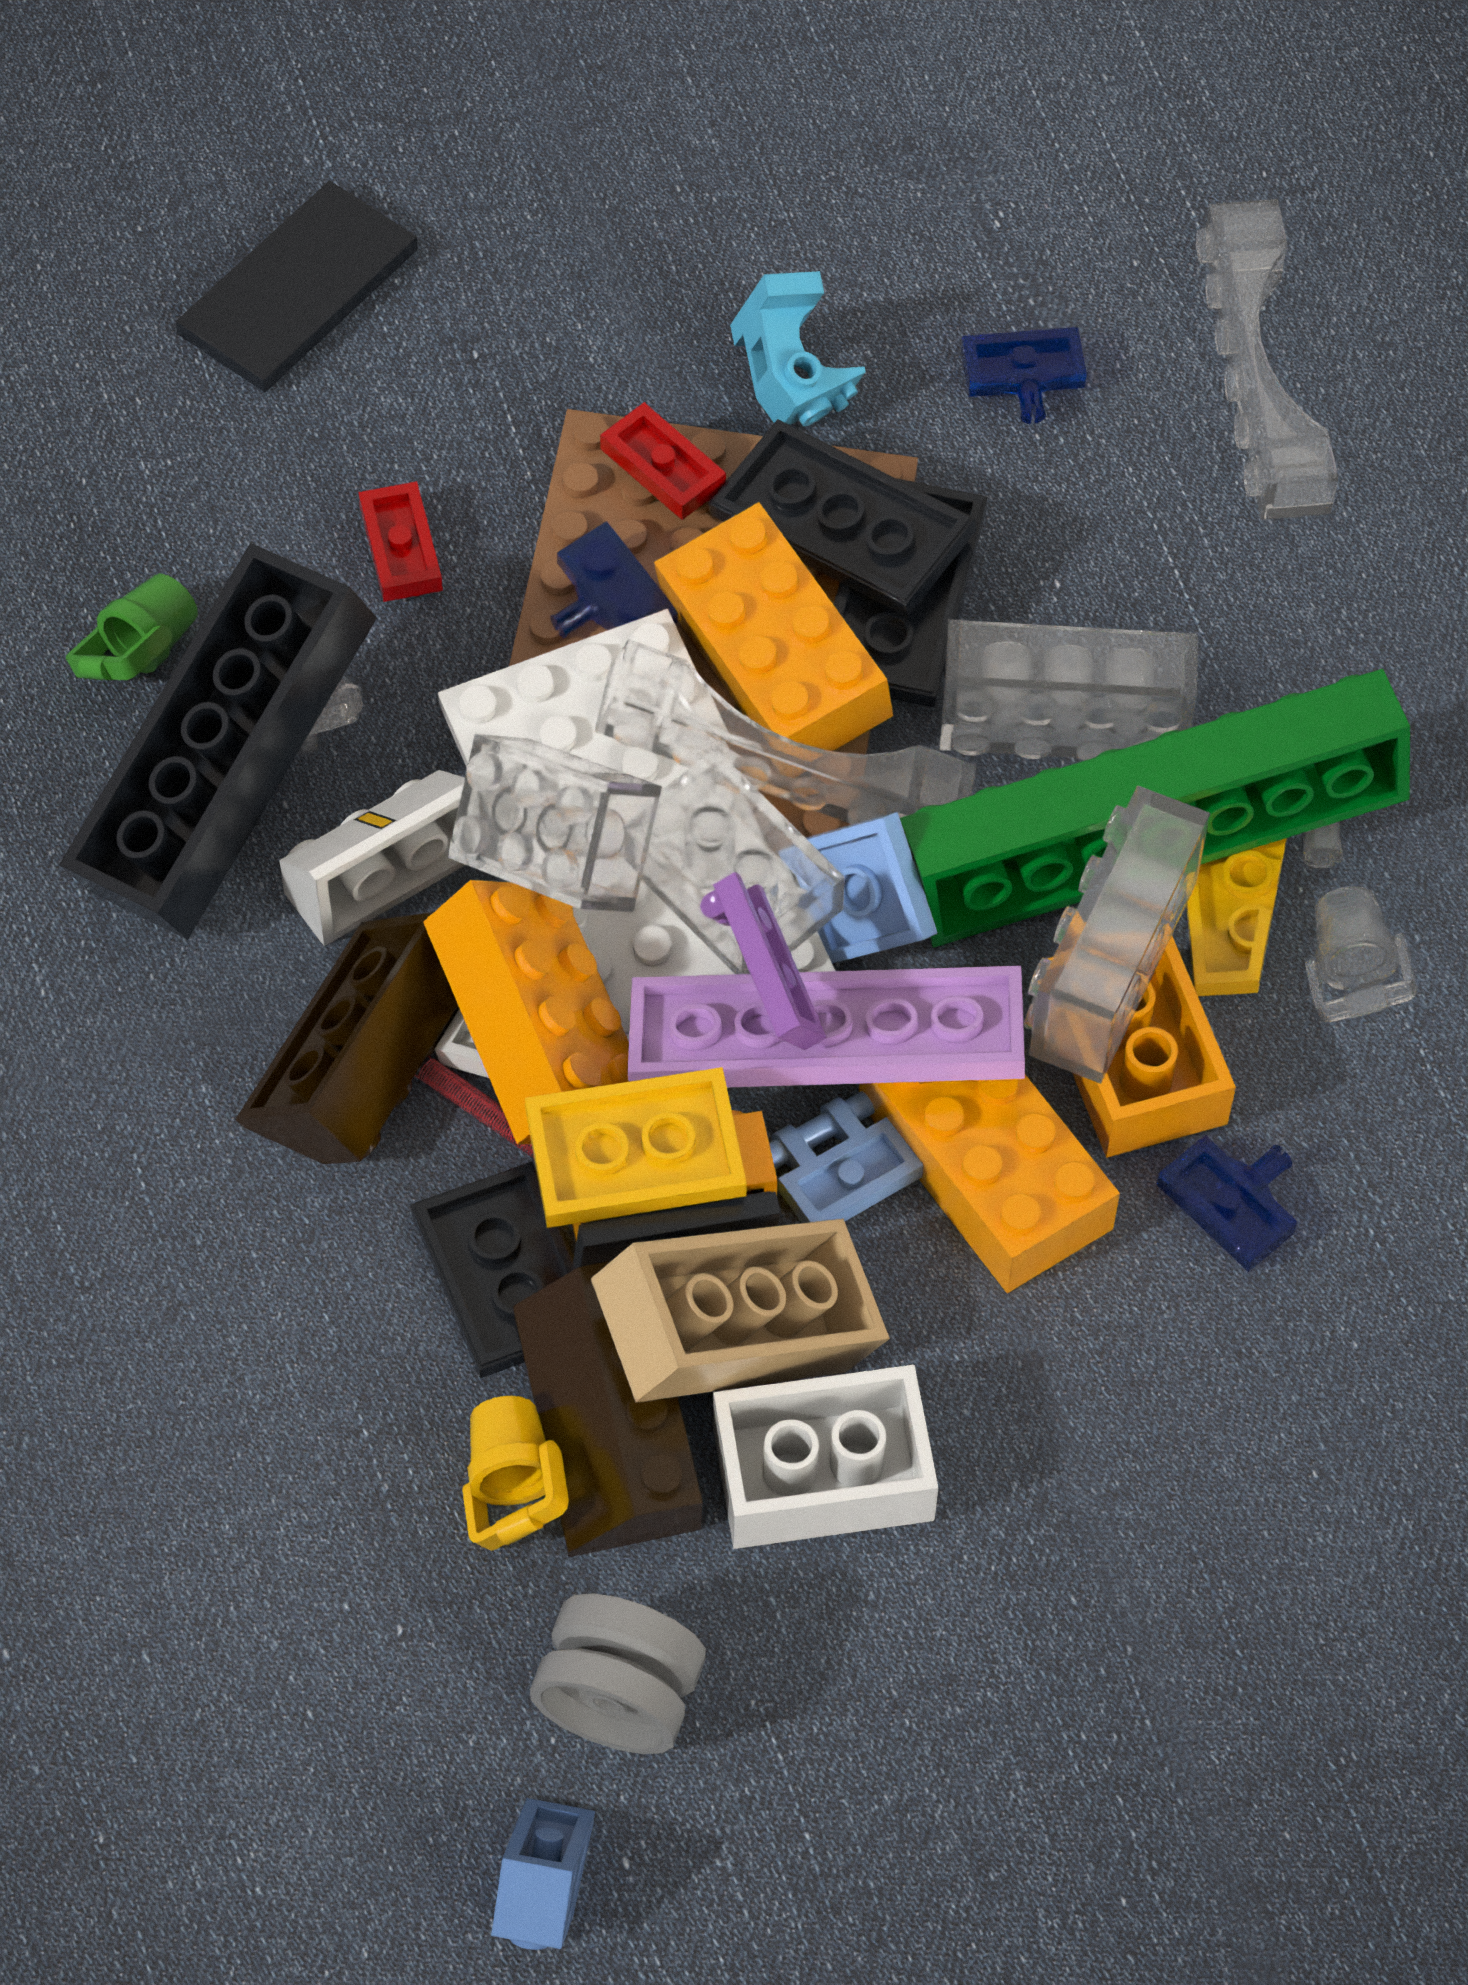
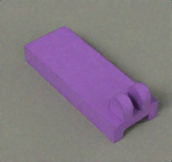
M736 872L713 884L715 890L706 894L701 901V912L704 916L724 926H731L777 1037L803 1050H807L826 1039V1034L763 887L755 884L746 889L741 875Z

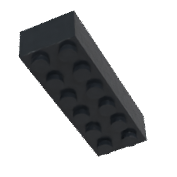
M250 543L59 866L90 892L188 940L377 617L349 586Z

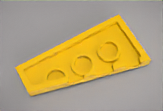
M1287 838L1183 870L1193 986L1198 996L1258 993Z

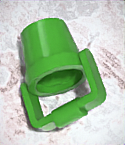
M161 573L153 575L120 599L112 600L102 609L97 617V627L66 655V660L77 678L129 680L140 672H154L166 661L170 654L169 651L196 620L198 610L195 601L188 590L174 578ZM110 649L116 657L104 656L102 654Z

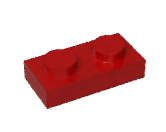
M645 402L600 434V449L681 520H684L709 501L726 482V472Z
M417 481L358 492L360 510L383 602L443 591L442 576Z

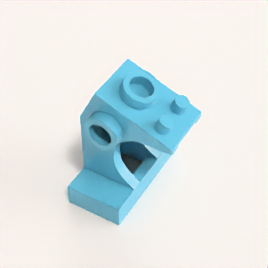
M820 271L764 274L730 324L734 346L746 347L756 399L774 423L779 419L791 425L800 420L801 424L805 427L826 416L833 407L837 412L845 409L849 405L847 400L858 393L855 386L866 372L865 367H825L821 365L816 356L804 351L800 340L799 328L824 294ZM794 367L804 369L809 379L799 377L795 373Z

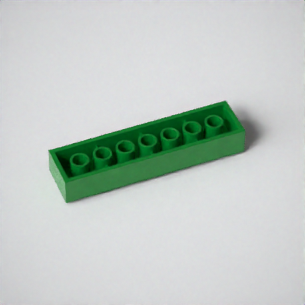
M1379 669L1363 675H1349L1334 684L1302 694H1288L1276 702L1247 711L1230 712L1220 716L1217 720L1182 731H1168L1156 739L1124 749H1110L1100 753L1095 758L1066 767L1048 768L1036 776L1001 787H987L975 795L943 805H929L919 809L914 814L901 817L900 821L938 932L929 937L933 948L1410 800V724L1384 670Z

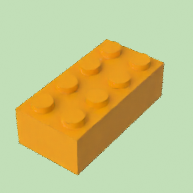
M760 502L654 562L664 602L787 777L893 716L887 678Z
M470 880L423 921L517 1144H532L525 1111V1098L629 1082V1041L621 1025L620 1014L610 1000L597 970L596 960L585 943L573 915L572 905L564 895L561 886Z
M1026 1074L1025 1079L859 1084V1092L863 1091L873 1104L875 1112L870 1115L872 1120L877 1123L887 1117L924 1165L922 1178L919 1179L1007 1294L1113 1230L1120 1197L1119 1191Z

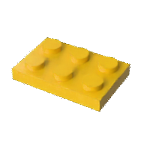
M723 1067L525 1098V1111L547 1228L747 1196V1182Z

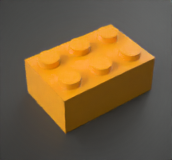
M1169 926L1047 958L1042 999L1106 1158L1228 1125L1236 1086Z

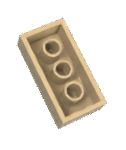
M844 1219L632 1243L591 1278L635 1402L845 1373L890 1339Z

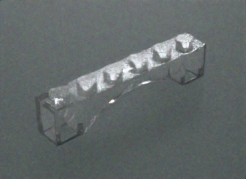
M1278 199L1209 204L1206 227L1197 229L1196 233L1197 257L1200 264L1208 263L1210 274L1206 275L1205 281L1206 300L1209 309H1217L1219 320H1216L1215 323L1218 355H1227L1229 366L1225 368L1224 385L1227 401H1236L1238 413L1234 417L1236 446L1238 449H1246L1248 461H1245L1244 464L1246 494L1248 497L1256 496L1261 520L1331 514L1338 483V474L1328 430L1307 415L1285 392L1269 365L1261 341L1259 316L1266 300L1281 281L1287 249V240Z
M631 639L626 641L608 672L594 731L616 739L623 745L650 751L675 760L684 767L700 769L733 781L740 787L767 793L792 802L801 809L814 810L851 825L894 812H898L899 818L914 814L919 809L929 805H943L972 795L977 766L922 745L912 746L895 752L854 754L827 751L795 742L762 727L733 708L702 679L688 660Z

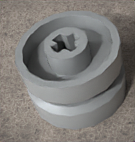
M595 1593L573 1595L564 1601L552 1631V1645L556 1648V1651H551L542 1657L530 1688L531 1701L550 1720L588 1741L616 1750L638 1754H659L673 1748L685 1717V1704L680 1698L694 1691L705 1662L706 1648L694 1633L676 1620L636 1602Z

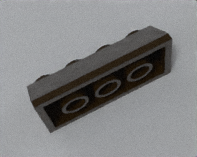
M434 912L361 922L235 1120L240 1125L321 1164L361 1162L362 1159L367 1157L377 1147L381 1139V1128L393 1109L400 1105L411 1092L413 1086L412 1078L424 1059L435 1051V1047L444 1034L443 1028L455 1009L459 1007L423 923Z
M611 1261L578 1267L513 1306L532 1397L537 1408L545 1440H553L559 1446L562 1453L569 1503L566 1511L559 1517L568 1557L701 1530L703 1501L678 1397L635 1402L592 1284L591 1278Z

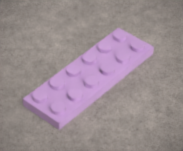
M1021 966L799 972L827 1037L807 1050H803L777 1037L751 974L632 977L628 1052L629 1082L723 1067L727 1087L1025 1079Z

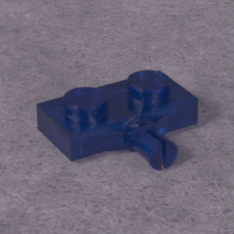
M1078 327L962 336L961 354L968 396L1017 394L1021 409V420L1024 423L1031 424L1032 410L1035 424L1045 419L1046 411L1041 392L1085 388L1087 372Z
M607 521L557 552V564L575 586L578 600L550 616L553 627L556 631L559 629V635L562 638H566L570 633L591 620H594L605 629L611 630L665 609L669 610L674 623L678 622V612Z
M1204 1135L1159 1172L1156 1185L1248 1272L1295 1234L1298 1221L1274 1200L1268 1187L1269 1183L1292 1166L1290 1156L1286 1151L1281 1155L1282 1147L1278 1145H1273L1269 1151L1252 1165L1247 1166L1245 1163L1226 1155L1211 1139Z

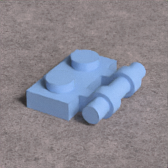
M863 1091L846 1100L840 1097L831 1100L821 1106L820 1115L797 1128L792 1125L785 1126L772 1134V1142L769 1143L775 1169L784 1164L794 1169L778 1178V1191L801 1223L844 1219L845 1222L922 1178L924 1165L887 1117L866 1129L860 1121L875 1112L871 1100ZM833 1136L842 1141L818 1156L812 1151V1148Z

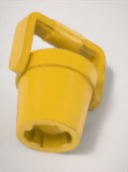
M501 1396L486 1400L476 1406L470 1415L471 1462L467 1467L469 1483L463 1485L462 1491L469 1538L472 1542L492 1551L543 1528L544 1524L561 1516L568 1507L569 1498L561 1450L553 1440H545L536 1405L531 1400L520 1396ZM545 1495L544 1499L534 1504H529L490 1526L487 1503L503 1506L516 1505L533 1501Z

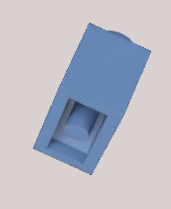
M530 1798L526 1799L502 1858L491 1936L510 1939L516 1946L530 1950H540L547 1947L562 1949L575 1910L595 1811Z

